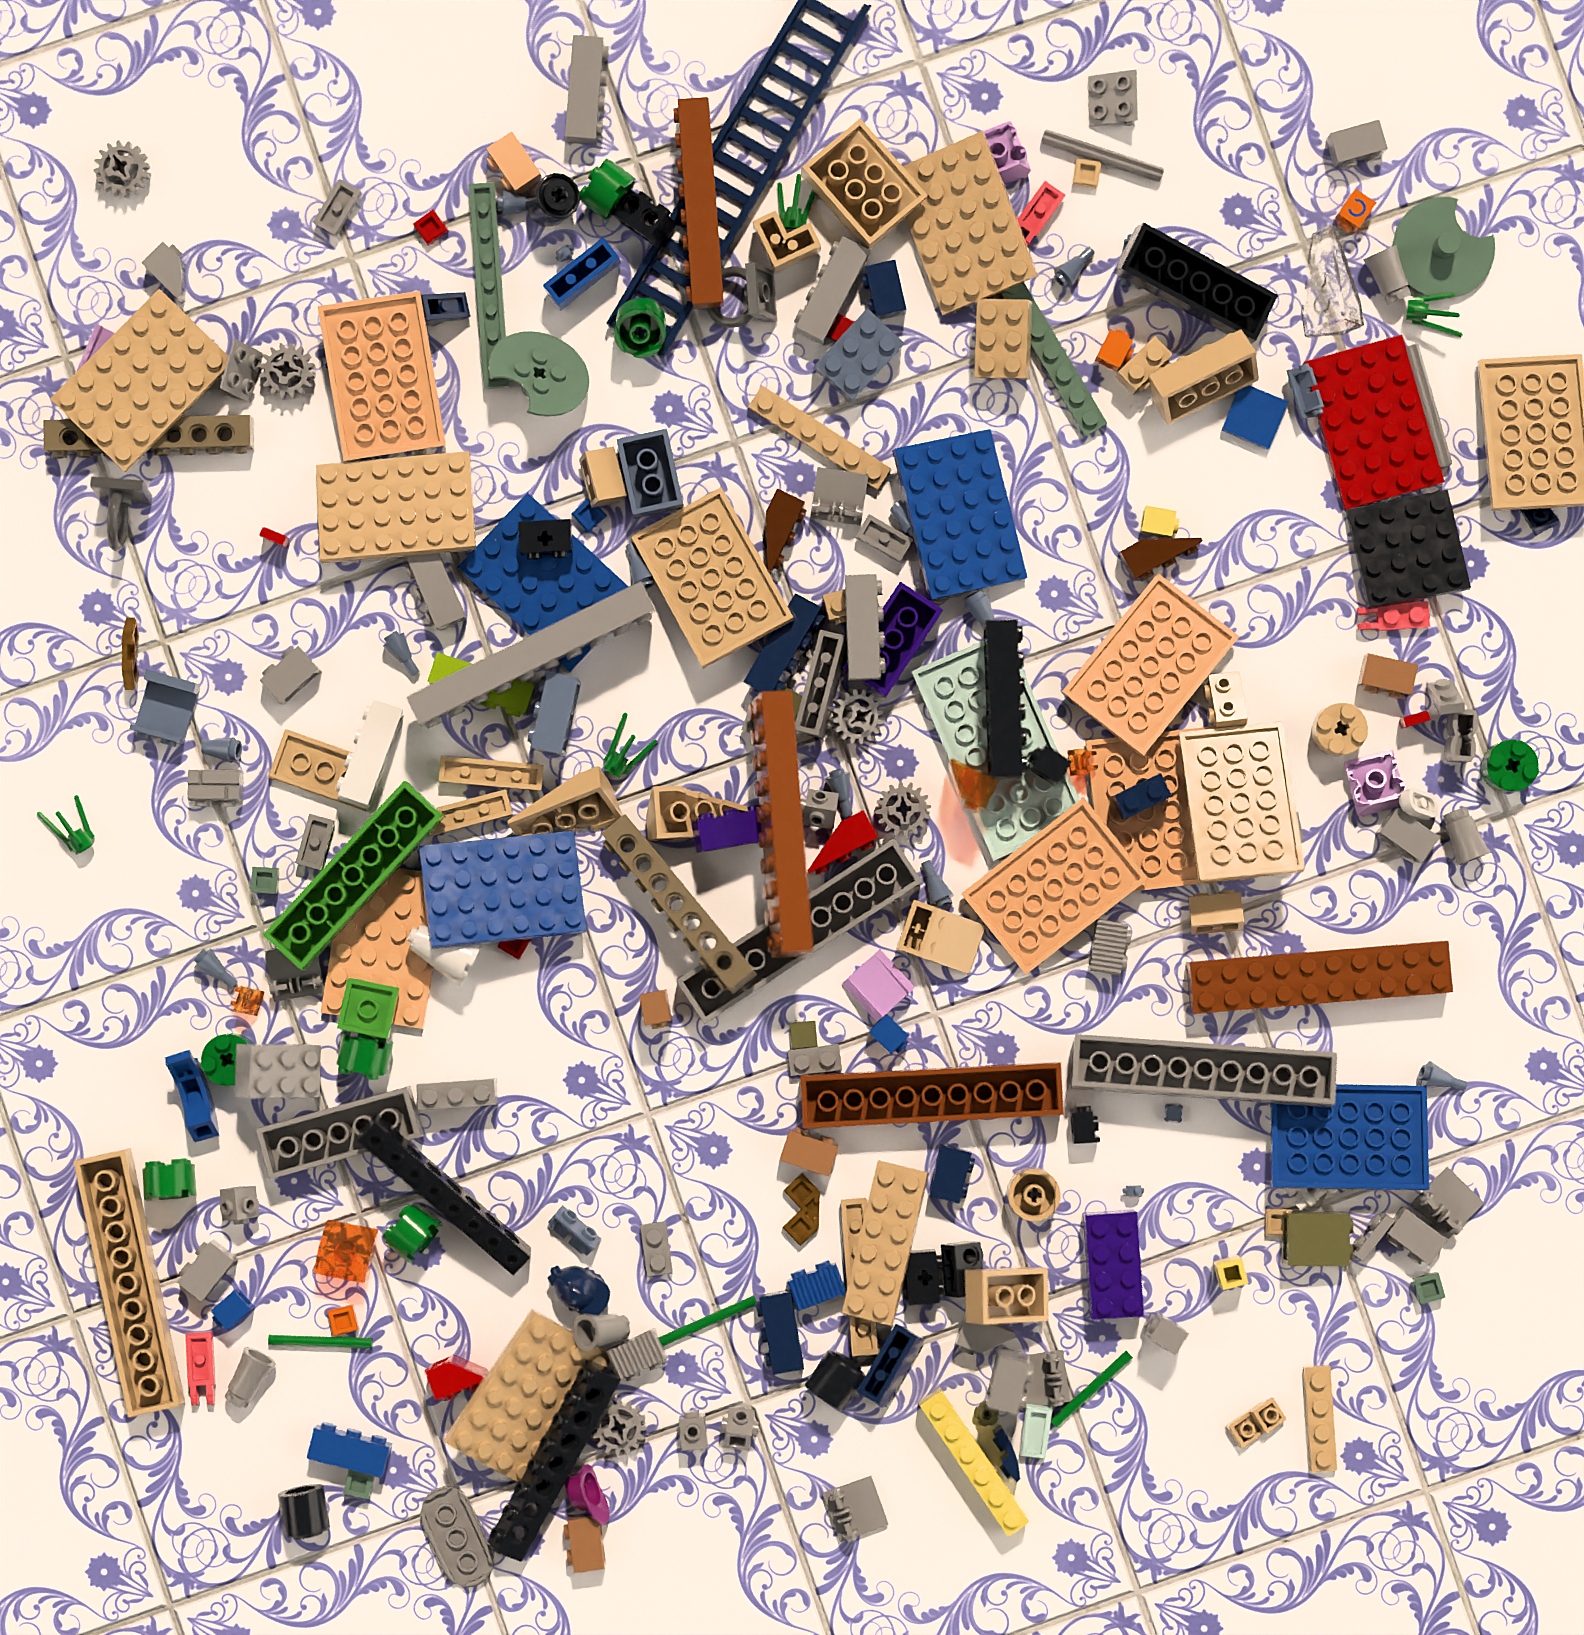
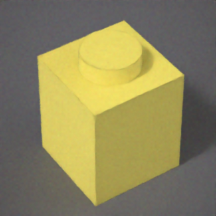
M1146 505L1143 509L1139 534L1171 538L1173 533L1177 534L1180 519L1176 518L1177 511Z
M1236 1255L1213 1261L1218 1284L1221 1289L1226 1290L1249 1284L1243 1260L1240 1256Z

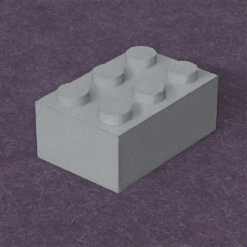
M236 1044L235 1097H320L321 1045Z
M998 1346L986 1395L987 1408L1018 1415L1019 1408H1025L1027 1390L1024 1386L1025 1383L1030 1384L1034 1370L1033 1362L1029 1360V1354Z

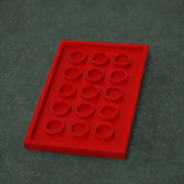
M1403 334L1302 363V365L1308 363L1309 367L1313 368L1317 385L1310 387L1311 392L1319 390L1324 404V408H1322L1323 413L1317 415L1344 511L1445 482L1406 351Z

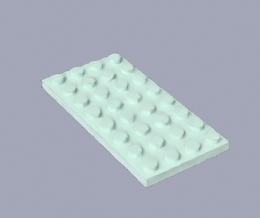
M984 640L911 671L993 861L1013 853L1080 800L1067 771L1055 786L1029 769L1023 773V777L1020 779L988 780ZM1022 668L1019 669L1020 678L1025 680V693L1020 695L1021 704H1025L1026 719L1021 721V729L1026 730L1027 745L1022 747V756H1027L1028 762L1029 757L1037 747L1042 748L1048 745L1058 753L1059 751Z

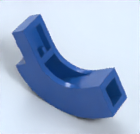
M190 1050L166 1056L165 1065L180 1093L185 1113L186 1128L194 1143L219 1136L214 1102L198 1058H194Z

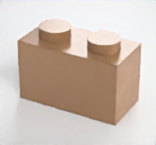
M1367 653L1363 656L1357 685L1364 687V692L1378 694L1379 691L1389 693L1388 697L1403 700L1404 696L1412 695L1419 665Z
M667 989L640 994L645 1026L651 1025L652 1030L667 1027L668 1021L673 1019Z
M797 1126L795 1131L789 1129L779 1160L829 1177L839 1148L838 1145L834 1144L835 1139L820 1135L819 1139L809 1136L811 1131Z
M591 1513L569 1516L567 1524L563 1525L565 1540H570L571 1550H567L568 1566H573L574 1573L605 1569L606 1557L601 1524L592 1517Z

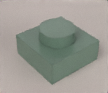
M252 866L250 892L278 894L280 868Z
M1439 1272L1412 1278L1419 1304L1446 1298Z
M348 1470L343 1494L369 1499L375 1476Z

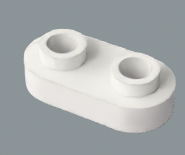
M1414 787L1401 792L1399 804L1401 809L1408 815L1423 820H1428L1438 815V804L1431 793Z

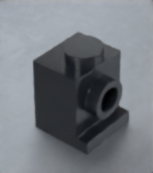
M1091 1105L1076 1106V1111L1070 1112L1072 1143L1100 1142V1137L1098 1135L1095 1136L1094 1131H1099L1098 1117L1093 1116Z

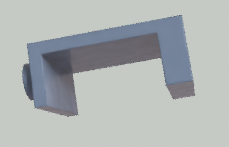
M146 669L144 679L147 680V685L135 725L130 724L129 729L136 731L135 736L151 740V736L161 738L160 743L175 747L176 743L184 744L201 685Z

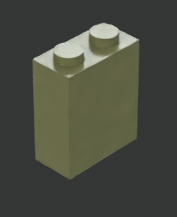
M1283 1211L1282 1264L1287 1266H1349L1350 1260L1353 1258L1350 1234L1353 1233L1354 1228L1353 1219L1350 1218V1214L1345 1212Z

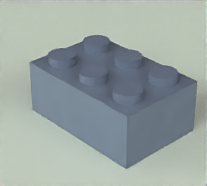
M867 308L815 364L813 369L851 403L905 343Z
M667 428L616 439L634 519L683 508L684 504Z
M549 671L547 672V677L542 676L539 686L542 698L541 702H536L533 717L537 719L535 728L530 727L527 742L531 744L530 748L535 751L565 757L582 683L579 678Z

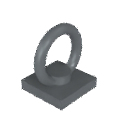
M756 262L746 263L745 268L731 266L721 269L722 281L729 277H740L746 281L744 297L748 309L742 315L730 318L722 315L716 307L706 308L707 313L714 322L723 327L736 328L747 324L754 317L768 323L778 321L773 270Z
M91 476V489L100 501H108L109 504L107 513V540L109 547L113 551H120L127 537L129 507L132 506V503L151 505L152 493L143 480Z

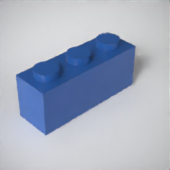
M602 237L544 283L543 288L561 311L621 264L620 258L604 237Z
M322 1422L321 1425L317 1424L313 1428L306 1459L383 1477L393 1444L387 1442L386 1437L381 1435H372V1438L363 1436L362 1431L347 1428L346 1431L336 1429L337 1425L328 1422Z

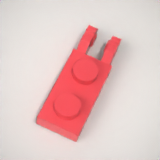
M1047 181L1043 182L1017 219L1020 228L1029 233L1025 238L1027 246H1029L1033 238L1038 236L1066 196Z
M1429 601L1399 603L1374 609H1368V607L1356 608L1357 614L1360 615L1376 613L1377 623L1362 622L1358 624V630L1377 629V631L1430 627Z
M213 1331L186 1333L188 1386H190L192 1406L199 1404L198 1385H206L208 1405H214V1384L216 1380Z

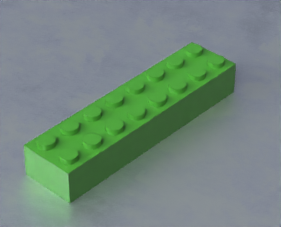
M404 780L263 933V936L300 970H306L446 816L409 782Z

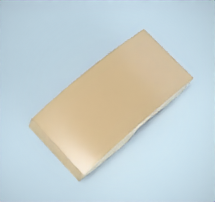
M1270 1397L1231 1421L1226 1427L1239 1448H1244L1263 1433L1267 1434L1287 1420L1275 1399Z

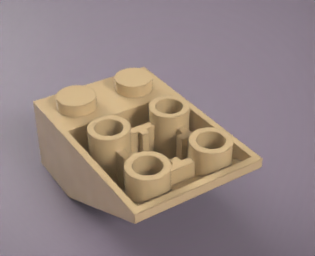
M912 900L896 949L969 974L986 925L920 901Z

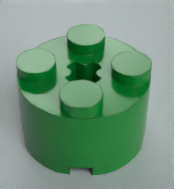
M606 158L600 167L596 166L588 176L591 182L588 186H584L581 189L580 201L607 221L613 216L611 214L629 188L633 189L636 178L615 162Z
M636 298L625 302L618 308L615 316L614 339L617 346L624 353L631 354L636 358H647L656 354L666 337V317L663 310L651 298Z
M1506 740L1496 743L1486 750L1480 770L1484 781L1489 787L1500 792L1509 793L1523 790L1533 783L1539 774V762L1535 751L1524 741ZM1508 762H1512L1514 767H1512V770L1507 771L1505 766L1508 765Z
M351 1031L342 1033L336 1062L339 1066V1072L344 1074L363 1073L364 1078L378 1080L379 1076H384L388 1073L394 1044L392 1040L386 1043L385 1038L358 1033V1036H350Z
M238 1033L221 1034L212 1038L205 1045L201 1055L200 1066L205 1075L218 1085H235L236 1044H253L250 1039ZM232 1054L234 1064L227 1065L225 1055Z
M187 1158L172 1159L171 1164L168 1165L161 1161L145 1162V1168H142L144 1200L152 1201V1198L158 1197L159 1200L187 1198L189 1195L197 1196L195 1164H192L191 1160H187Z
M419 1203L412 1204L411 1206L407 1204L398 1215L401 1218L395 1226H389L382 1236L386 1239L385 1244L408 1263H412L416 1259L412 1256L416 1251L422 1254L439 1232L435 1227L442 1226L443 1224L442 1221Z

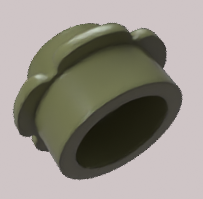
M982 1401L974 1410V1417L977 1418V1423L981 1426H992L999 1419V1410L987 1408L986 1401ZM989 1412V1416H985L984 1413Z

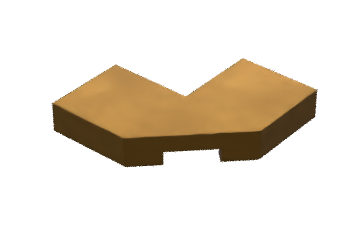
M126 617L122 632L121 671L125 690H134L139 675L136 660L139 631L135 617Z
M803 1173L783 1190L800 1208L782 1227L799 1246L819 1229L820 1191Z

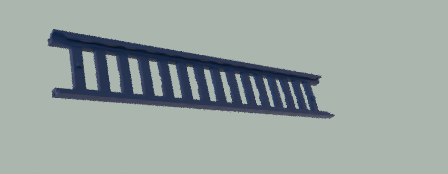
M797 0L712 144L713 163L717 160L756 183L749 196L714 175L715 189L744 205L737 218L717 207L718 220L731 227L724 240L719 237L721 261L867 17L872 5L863 3L855 19L852 21L818 0ZM808 8L845 29L847 32L842 41L838 42L800 20L805 9ZM796 30L834 52L829 63L825 64L789 43L787 40L792 31ZM782 51L821 74L816 85L809 84L775 64L774 62L779 53ZM767 73L807 95L808 98L802 108L762 86L761 84ZM754 95L793 116L795 120L789 130L748 107ZM741 117L782 139L776 152L735 129ZM729 138L769 161L763 174L722 151ZM680 199L670 214V218L676 224L658 248L653 245L651 246L606 322V325L614 330L615 316L618 308L625 302L634 299L638 291L675 312L679 316L672 327L666 324V338L660 350L656 353L661 358H665L693 310L692 302H686L683 305L644 282L649 272L653 270L686 289V286H691V279L657 260L664 248L687 261L689 260V251H684L683 245L670 238L677 226L687 231V225H682L681 210L685 209V200Z

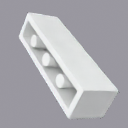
M373 699L371 706H366L362 719L365 720L363 729H358L354 737L353 743L357 744L354 753L349 752L344 767L348 768L345 777L340 776L335 791L339 792V800L369 810L404 716L403 709Z

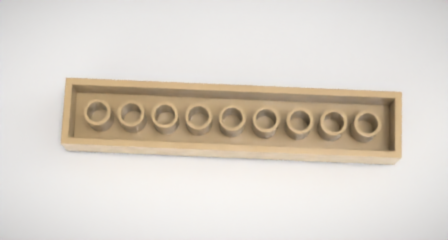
M131 1148L75 1160L73 1162L128 1417L178 1407L185 1402Z

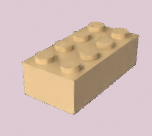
M1242 330L1229 333L1222 339L1212 344L1204 345L1198 351L1188 356H1182L1176 362L1160 367L1148 375L1153 403L1167 425L1259 380L1256 351Z

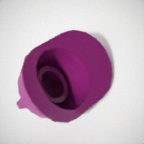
M584 1464L580 1473L567 1478L564 1484L567 1496L573 1507L581 1511H589L599 1524L604 1525L609 1521V1506L598 1483L594 1469L591 1465Z

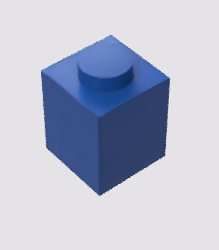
M888 1014L884 1015L868 1031L891 1054L894 1051L899 1053L909 1043L906 1040L909 1035Z
M236 1288L211 1310L213 1314L212 1319L221 1329L225 1327L226 1330H229L255 1306L239 1288Z

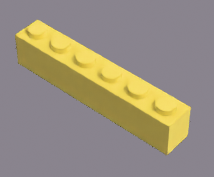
M941 1387L919 1401L920 1407L1006 1535L1009 1537L1028 1524L1029 1519Z

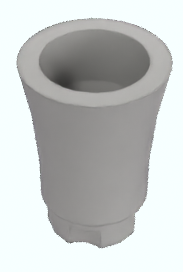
M1397 245L1363 259L1371 271L1382 296L1385 295L1388 305L1411 295L1407 286L1409 283L1399 258Z
M1467 806L1443 815L1457 866L1491 853L1483 841L1473 817L1470 816Z
M582 1314L574 1321L573 1338L581 1350L590 1351L599 1346L626 1339L631 1332L629 1327L630 1321L625 1315Z
M245 1347L236 1371L228 1385V1390L224 1396L225 1399L237 1407L247 1408L250 1400L254 1399L258 1389L276 1366V1362L257 1349Z

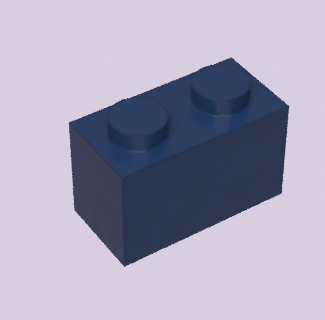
M896 260L865 266V274H862L861 278L864 290L869 289L871 299H867L868 309L880 320L905 315L907 308Z
M1159 773L1111 798L1122 820L1172 797V794L1162 774Z
M940 1144L928 1193L930 1197L959 1204L961 1198L966 1199L969 1184L965 1183L967 1173H972L975 1158L971 1157V1151Z

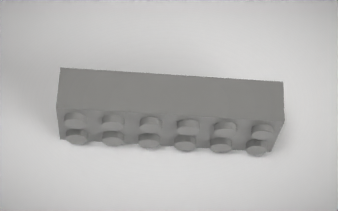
M411 1086L257 1128L256 1132L269 1179L369 1152L357 1141L359 1131L376 1113L408 1141L424 1136Z

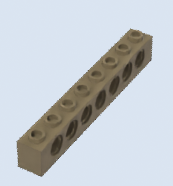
M251 415L181 416L147 452H155L156 456H169L170 451H180L181 455H196V451H206V454L218 455L222 454V450H232L233 454H246L247 450L255 449L254 418ZM71 419L43 420L44 451L50 455L52 454V458H67V454H77L79 458H92L93 453H103L104 457H109L98 445H94L92 440ZM226 429L232 430L231 439L221 441V433ZM200 430H206L205 440L196 442V433ZM173 431H180V439L175 443H171L169 440L170 434ZM76 433L78 436L76 443L68 445V436Z
M626 814L601 833L606 839L603 842L604 846L612 855L615 852L618 853L622 858L618 863L627 874L632 871L638 879L634 882L643 893L649 891L654 897L650 900L659 913L664 910L670 918L666 921L675 932L681 930L686 936L682 941L690 951L693 952L696 949L702 957L698 959L707 971L713 969L718 975L714 980L723 991L729 989L734 994L757 975L755 970ZM635 842V848L631 852L623 851L626 843ZM650 861L651 867L645 872L639 871V866L642 862ZM661 880L667 881V886L663 891L655 890L657 882ZM675 900H682L683 906L677 911L671 910V904ZM690 920H699V926L695 930H687V924ZM707 939H715V946L712 949H703V943ZM725 958L731 959L732 963L728 969H719L721 960Z

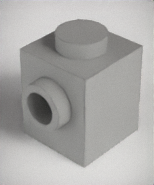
M699 1410L684 1411V1415L679 1416L681 1451L707 1449L708 1437L705 1413L699 1414Z

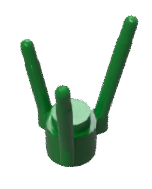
M801 174L796 176L792 207H787L786 211L782 183H777L779 218L785 229L795 230L807 223V216L816 196V193L811 190L802 213V209L798 208Z
M1455 293L1415 296V300H1408L1406 320H1412V324L1422 325L1458 337L1463 336L1462 332L1423 320L1427 319L1428 315L1460 317V313L1430 310L1428 309L1429 304L1424 303L1453 298Z
M626 712L622 715L610 749L603 759L606 761L603 768L618 778L623 773L628 775L632 767L658 743L657 740H653L627 764L629 759L625 755L636 738L632 734L621 752H615L614 754L628 716Z
M75 795L74 800L85 830L84 832L81 828L74 831L59 811H56L55 814L69 833L67 837L42 812L38 811L37 816L67 845L70 851H74L78 855L94 845L91 839L95 835L89 827L78 795Z

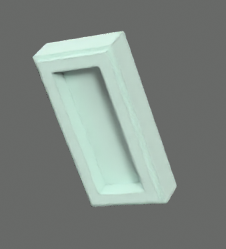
M1026 1404L1019 1451L1020 1457L1046 1459L1052 1416L1051 1406Z

